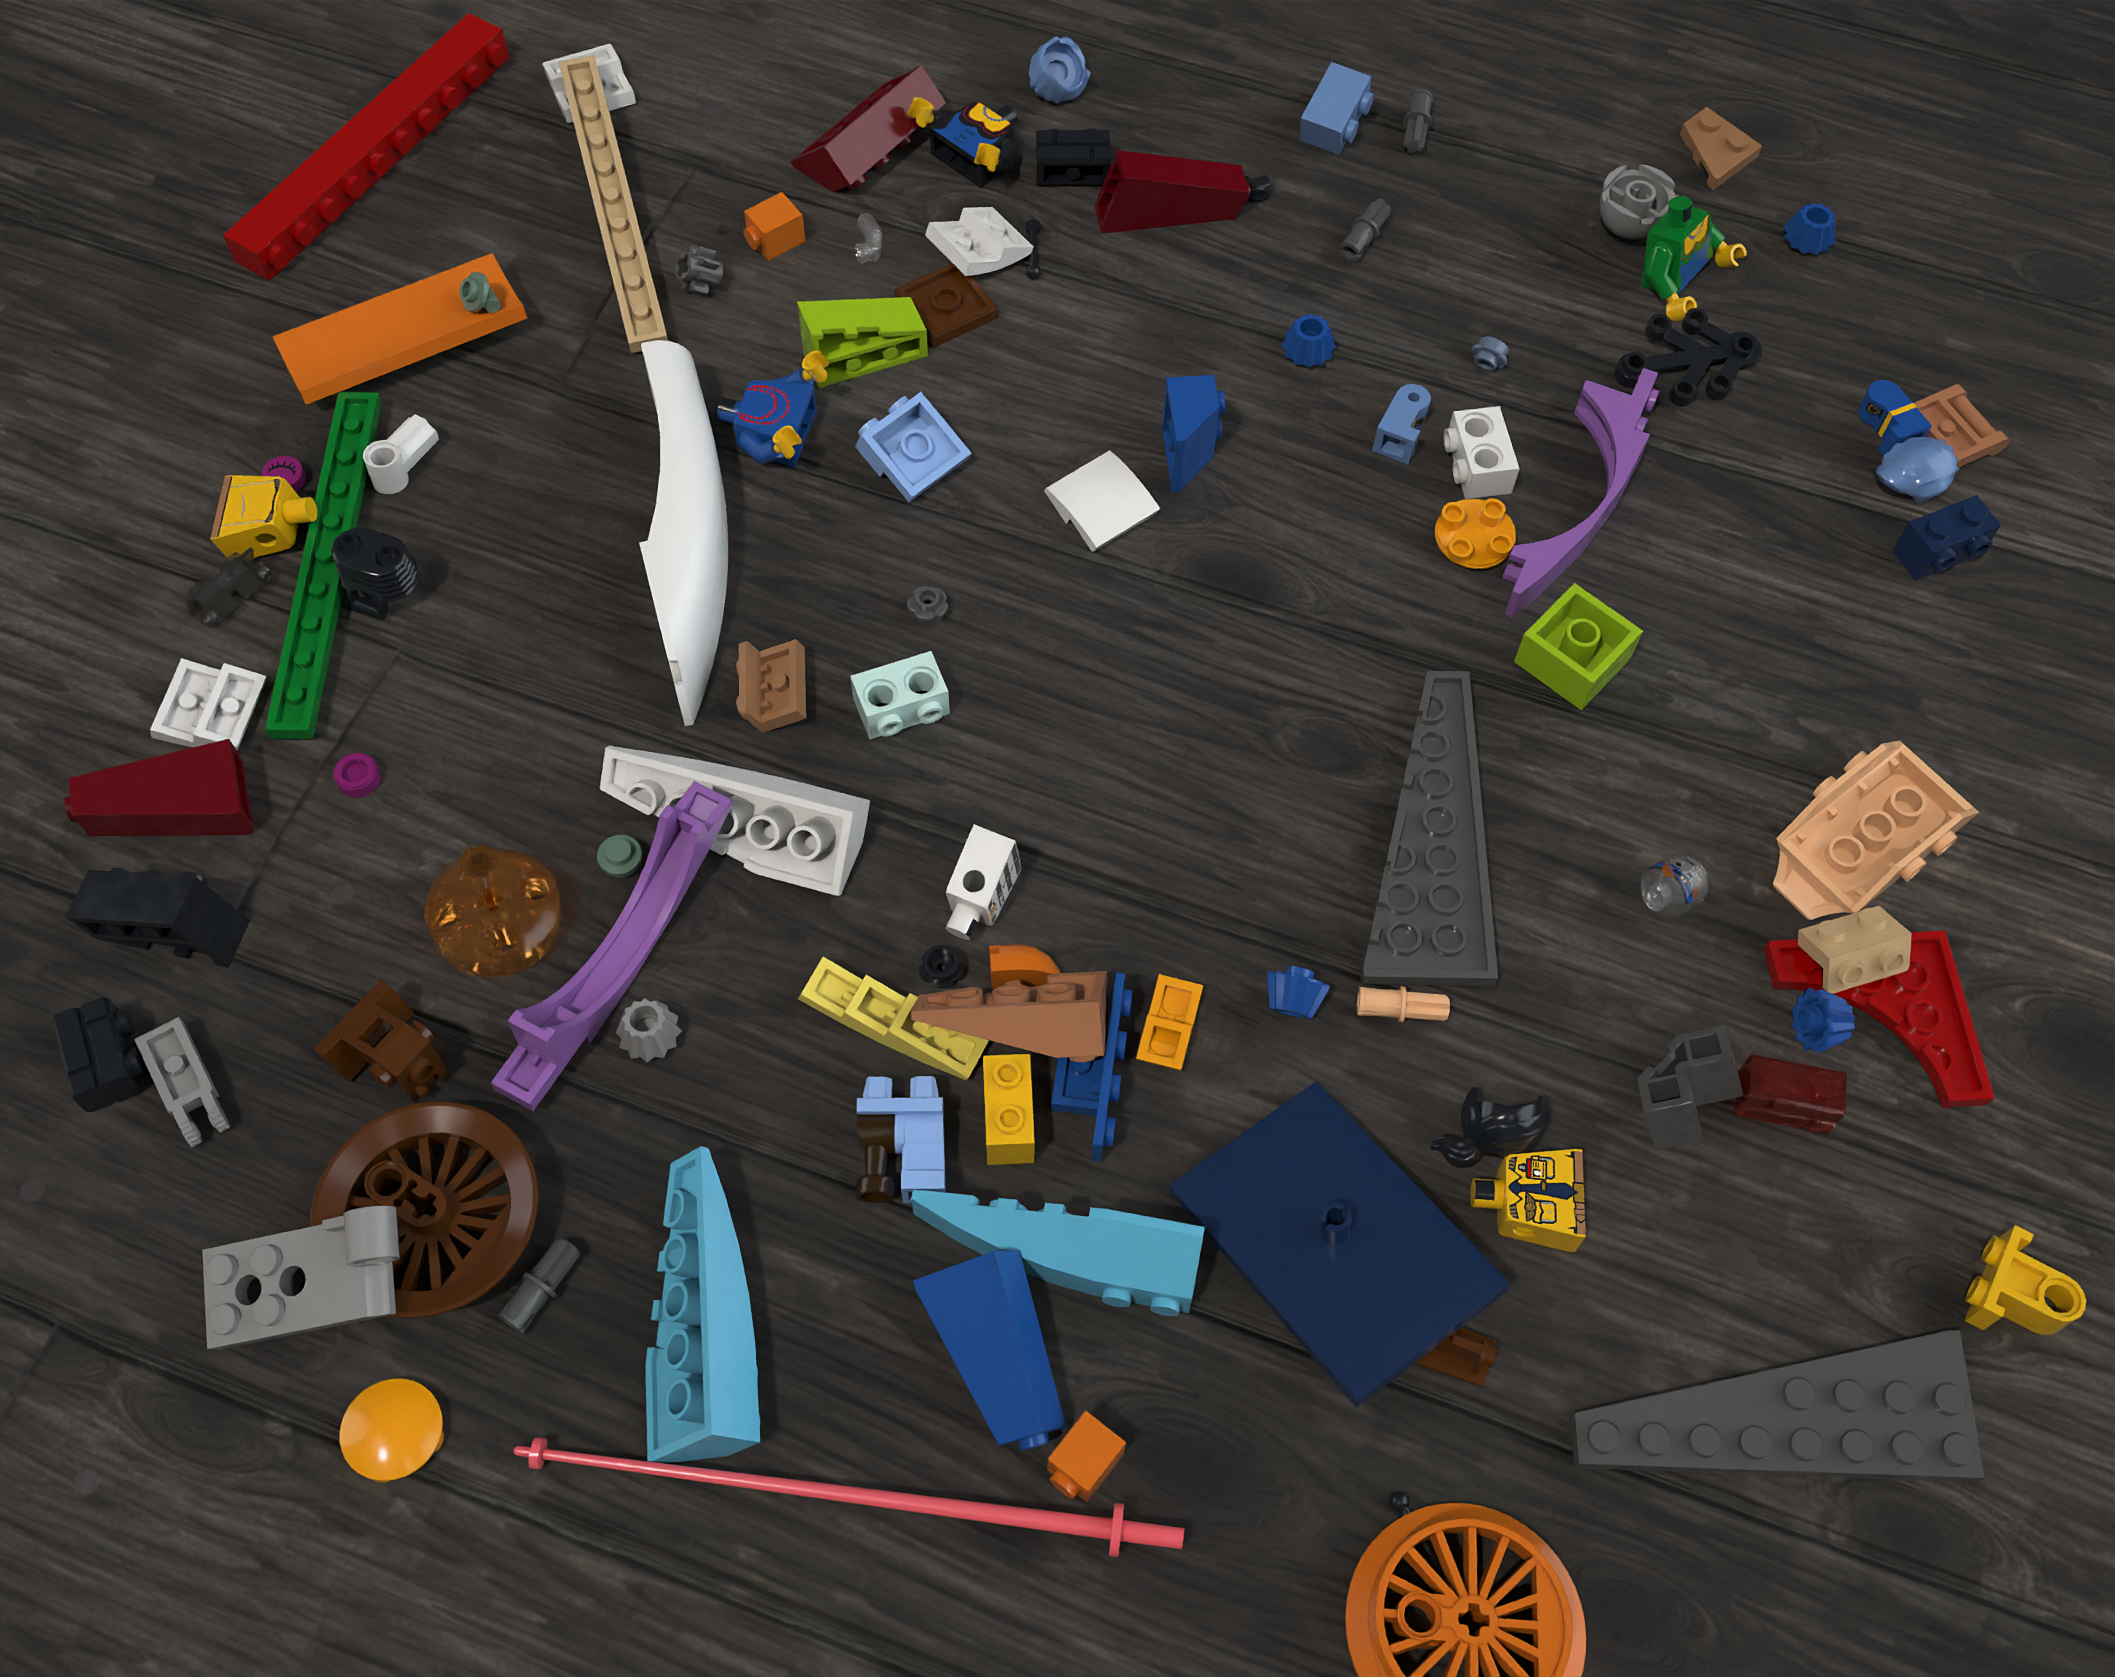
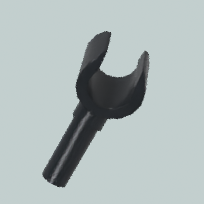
M1266 175L1253 179L1245 176L1246 182H1249L1250 196L1248 199L1250 202L1270 197V194L1265 190V187L1270 186V180Z

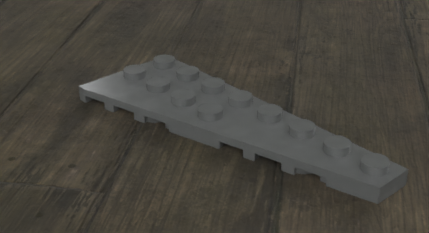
M1427 671L1361 973V984L1495 986L1498 980L1470 671Z
M1948 1330L1576 1412L1570 1417L1574 1468L1976 1483L1985 1478L1960 1330Z

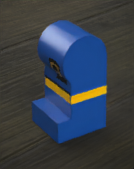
M1878 380L1871 383L1858 407L1860 419L1866 424L1873 426L1875 432L1882 439L1878 450L1883 456L1891 450L1893 445L1903 443L1908 438L1926 437L1932 428L1930 422L1903 390L1888 380Z

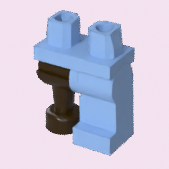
M916 1076L911 1078L910 1098H892L893 1083L891 1078H867L863 1098H857L856 1127L860 1147L864 1150L866 1175L858 1178L856 1182V1198L858 1200L869 1203H883L894 1199L895 1182L886 1175L888 1154H902L901 1193L903 1203H912L913 1189L946 1192L943 1098H939L935 1077Z

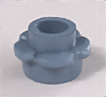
M1485 336L1480 339L1478 344L1473 345L1471 352L1474 354V363L1477 367L1484 371L1493 372L1495 369H1502L1507 364L1506 356L1509 353V349L1502 341L1494 337Z

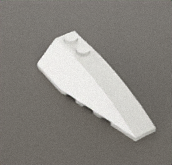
M614 746L605 748L600 790L646 815L653 814L659 817L667 805L672 808L677 805L694 781L732 799L733 803L710 848L711 850L720 855L727 854L744 863L743 867L755 874L836 896L842 894L863 843L870 800L790 779L701 760Z

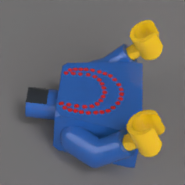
M814 350L805 356L802 367L788 376L769 381L753 380L749 382L742 401L721 398L717 411L718 420L733 423L737 445L758 464L776 461L790 467H796L817 412L813 382L815 380L818 383H822L826 380L827 371L824 367L829 365L828 359L820 351Z

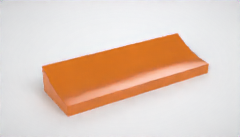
M491 253L272 337L289 374L307 405L528 318L523 304L506 279L494 254ZM479 272L487 277L489 286L501 303V307L497 312L490 313L486 308H482L478 312L465 309L459 291L462 281L471 273Z

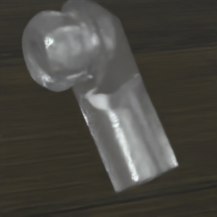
M864 213L858 217L857 226L863 234L865 242L857 243L854 247L857 252L855 254L856 258L861 264H865L868 261L872 263L877 261L881 256L882 244L881 227L871 214Z

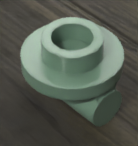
M473 272L462 281L459 294L466 310L478 312L482 308H486L488 312L495 313L500 309L501 303L489 286L488 279L483 273Z

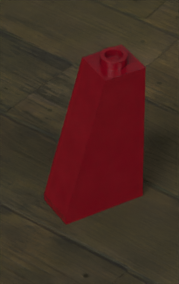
M1117 150L1094 206L1101 233L1234 220L1237 218L1243 204L1248 202L1250 185L1249 182H1246L1242 165Z
M230 739L68 778L70 796L64 798L66 813L70 821L78 822L89 837L248 835L254 833L243 760Z

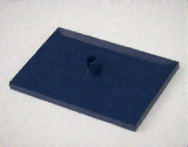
M1317 1081L1169 1185L1170 1194L1198 1226L1205 1227L1204 1233L1356 1408L1509 1291L1510 1283Z

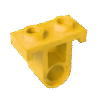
M2014 1225L2000 1237L1993 1235L1986 1244L1981 1256V1261L1987 1263L1982 1277L1977 1276L1973 1280L1965 1297V1301L1971 1304L1965 1321L1981 1330H1985L2000 1318L2005 1317L2032 1332L2041 1335H2052L2081 1317L2085 1311L2086 1298L2082 1288L2072 1278L2020 1252V1250L2031 1243L2034 1234ZM2044 1297L2053 1301L2057 1312L2049 1308Z

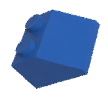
M1214 374L1166 378L1162 435L1172 492H1180L1214 457L1215 441H1221L1222 424L1219 415L1225 414V396L1223 390L1217 391Z

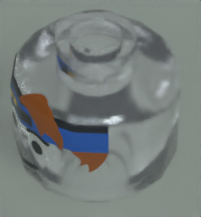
M1677 853L1668 855L1650 866L1642 874L1640 890L1645 904L1653 912L1661 917L1672 919L1681 917L1705 900L1708 893V879L1705 869L1698 861L1687 855Z

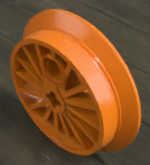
M1445 1503L1420 1508L1402 1516L1385 1528L1371 1542L1362 1555L1349 1585L1346 1599L1345 1628L1349 1653L1358 1677H1406L1396 1663L1394 1656L1416 1648L1432 1649L1434 1651L1407 1677H1423L1449 1651L1452 1653L1442 1677H1456L1463 1658L1465 1677H1478V1661L1484 1677H1500L1494 1660L1510 1677H1529L1504 1648L1533 1662L1534 1677H1581L1586 1655L1585 1619L1576 1587L1568 1571L1549 1545L1535 1532L1516 1519L1497 1510L1467 1503ZM1463 1533L1464 1584L1444 1534ZM1476 1535L1496 1541L1478 1588ZM1431 1539L1448 1585L1414 1548L1416 1545ZM1508 1547L1525 1562L1488 1597ZM1402 1557L1435 1594H1431L1392 1574ZM1531 1571L1532 1595L1497 1607L1496 1605ZM1387 1587L1404 1596L1393 1609H1384ZM1415 1606L1425 1612L1429 1622L1427 1632H1415L1408 1627L1404 1617L1406 1607ZM1532 1608V1621L1503 1618ZM1467 1612H1469L1470 1620L1474 1623H1479L1480 1626L1471 1635H1469L1468 1626L1459 1624V1619ZM1384 1622H1389L1390 1630L1399 1642L1389 1645ZM1507 1632L1533 1634V1646Z

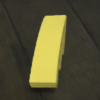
M822 957L798 998L800 1001L887 1047L964 1080L970 1077L989 1041L912 1020L911 1010L918 997L909 993L905 998L868 975L862 980L825 957Z

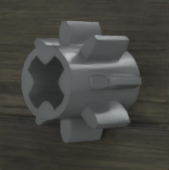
M690 245L689 252L683 251L678 256L675 264V274L679 280L684 281L683 290L708 295L709 288L714 289L720 284L723 276V266L719 260L714 259L715 250Z

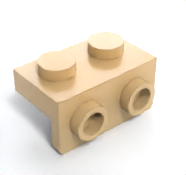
M1876 906L1798 930V945L1823 968L1822 987L1826 992L1834 994L1907 971L1910 963L1912 933L1883 908Z

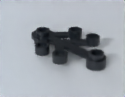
M1700 308L1689 309L1682 320L1681 326L1686 333L1690 335L1699 334L1717 346L1706 347L1674 330L1669 317L1664 314H1655L1650 318L1645 328L1646 335L1654 341H1662L1681 352L1645 357L1639 352L1625 354L1620 358L1614 370V376L1620 385L1627 388H1635L1643 368L1654 372L1689 367L1683 378L1674 382L1669 392L1670 400L1674 404L1685 406L1693 399L1696 393V385L1709 364L1725 361L1721 371L1714 373L1710 377L1705 388L1711 398L1720 400L1724 399L1733 386L1732 379L1737 371L1746 369L1759 360L1762 347L1757 338L1749 333L1735 332L1729 334L1708 322L1707 313ZM1690 319L1697 320L1699 324L1693 323ZM1654 325L1661 326L1663 330L1655 328ZM1714 383L1721 384L1724 389L1716 387ZM1678 389L1686 391L1688 395L1679 393Z

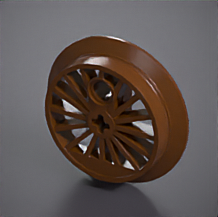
M454 1102L417 1103L398 1108L374 1119L359 1129L339 1148L328 1163L317 1185L312 1202L310 1227L321 1225L322 1220L343 1216V1213L353 1209L371 1206L396 1207L400 1259L392 1262L393 1278L409 1258L410 1261L400 1290L394 1289L396 1314L388 1315V1317L404 1319L433 1317L452 1312L479 1299L494 1288L515 1266L530 1240L537 1218L539 1192L536 1171L525 1146L517 1135L493 1115L473 1106ZM447 1145L435 1181L432 1146ZM462 1147L474 1149L475 1152L453 1177ZM419 1149L421 1176L408 1168L402 1157L403 1155ZM489 1158L499 1165L496 1169L469 1184ZM508 1180L510 1193L478 1199ZM402 1182L400 1189L395 1194L383 1196L384 1191L390 1184ZM365 1190L366 1193L370 1196V1198L362 1197ZM429 1211L431 1213H434V1215L431 1217L429 1215H426L425 1213ZM501 1211L495 1220L473 1217ZM464 1230L481 1232L484 1234L480 1237L479 1240H477ZM449 1236H452L471 1249L464 1259L461 1258ZM441 1244L456 1268L445 1283ZM428 1255L431 1290L416 1291Z

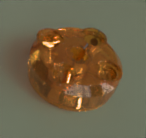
M478 845L466 849L461 854L459 860L448 866L437 877L427 895L424 916L434 945L450 964L472 975L501 977L515 974L532 966L549 951L560 929L562 907L556 880L540 862L520 852L492 849L488 846ZM481 872H489L484 876H475L476 874ZM536 895H546L544 898L539 900L531 899ZM449 921H456L455 924L449 927H441ZM504 945H514L513 948L507 951H497Z

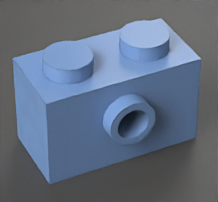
M1331 62L1301 117L1300 141L1340 155L1345 143H1351L1354 140L1359 126V117L1361 114L1367 115L1374 98V94L1370 92L1371 76Z

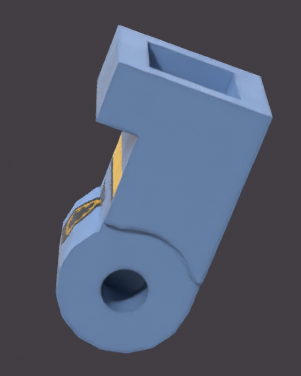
M1407 384L1397 391L1377 428L1373 452L1409 465L1417 446L1420 434L1419 429L1425 424L1431 396L1426 388L1416 384Z

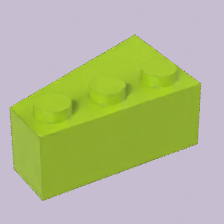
M911 297L797 302L804 356L814 350H818L829 361V365L824 367L827 371V378L822 383L816 382L818 388L928 356L927 330Z

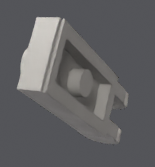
M180 1017L135 1039L168 1113L176 1120L190 1147L202 1143L199 1128L188 1112L202 1105L205 1106L208 1112V1118L212 1126L220 1133L230 1128L228 1119L216 1099L219 1097V1094L185 1023Z

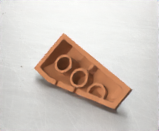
M1107 971L1046 975L1047 984L1032 987L1021 985L1020 980L1004 982V986L998 987L992 993L983 994V990L980 988L969 987L919 995L911 1010V1016L914 1021L1055 1058L1069 1057L1074 1062H1088L1096 1059L1097 1056H1104L1108 1036Z

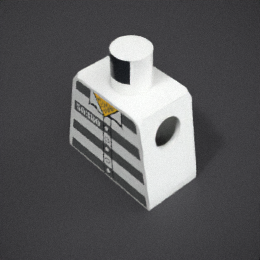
M973 825L946 890V896L953 911L945 928L949 933L959 938L970 940L978 922L988 926L994 924L1021 871L1015 840Z

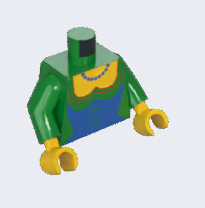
M1677 196L1670 199L1668 202V212L1650 229L1647 236L1642 275V287L1656 291L1661 300H1667L1666 315L1671 321L1675 322L1682 321L1689 309L1697 308V304L1692 297L1679 298L1678 294L1713 257L1714 249L1716 250L1715 261L1720 268L1738 267L1739 265L1734 258L1746 257L1745 247L1742 244L1727 245L1724 242L1725 236L1711 222V215L1701 208L1692 207V200L1686 196Z

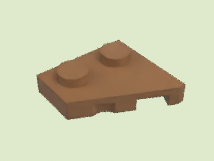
M1708 107L1686 121L1680 132L1686 147L1691 149L1692 157L1697 166H1704L1709 175L1707 184L1712 190L1755 160L1762 149V145Z

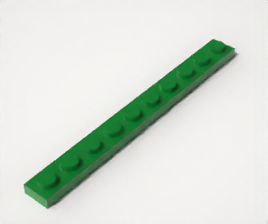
M338 392L315 497L317 519L309 524L265 731L270 739H313L344 591L332 558L331 549L334 540L340 534L357 527L368 474L363 459V452L375 440L382 405L378 393Z

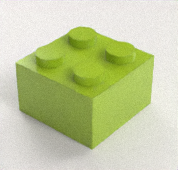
M1574 583L1524 633L1514 662L1582 710L1631 659L1643 630Z

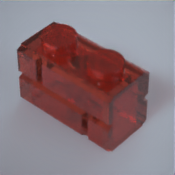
M1753 1054L1750 1055L1745 1065L1738 1071L1744 1096L1734 1098L1735 1116L1796 1128L1805 1126L1808 1130L1828 1134L1835 1127V1123L1838 1124L1845 1115L1847 1076L1845 1072Z

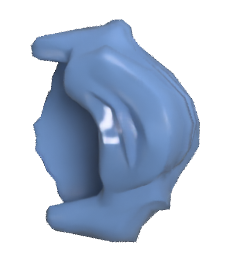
M1055 36L1038 48V51L1031 58L1029 67L1030 88L1034 89L1035 96L1044 98L1047 102H1054L1057 105L1062 101L1073 100L1081 94L1086 87L1091 72L1085 68L1086 61L1079 46L1068 36L1062 38Z
M1932 437L1908 438L1903 443L1893 445L1891 450L1884 454L1882 464L1877 467L1876 474L1879 480L1899 494L1912 496L1915 504L1921 505L1947 490L1953 481L1955 473L1959 470L1957 467L1958 458L1954 455L1953 446L1947 445L1946 440Z

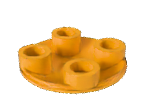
M1495 498L1487 500L1464 499L1444 505L1435 525V539L1442 553L1452 562L1466 568L1486 569L1502 563L1511 554L1516 542V530L1511 518L1505 512V505L1500 500Z
M388 1379L366 1388L352 1401L342 1419L340 1446L347 1463L357 1473L377 1483H387L392 1480L401 1479L417 1471L441 1447L444 1441V1432L442 1430L443 1418L438 1401L426 1387L408 1379Z

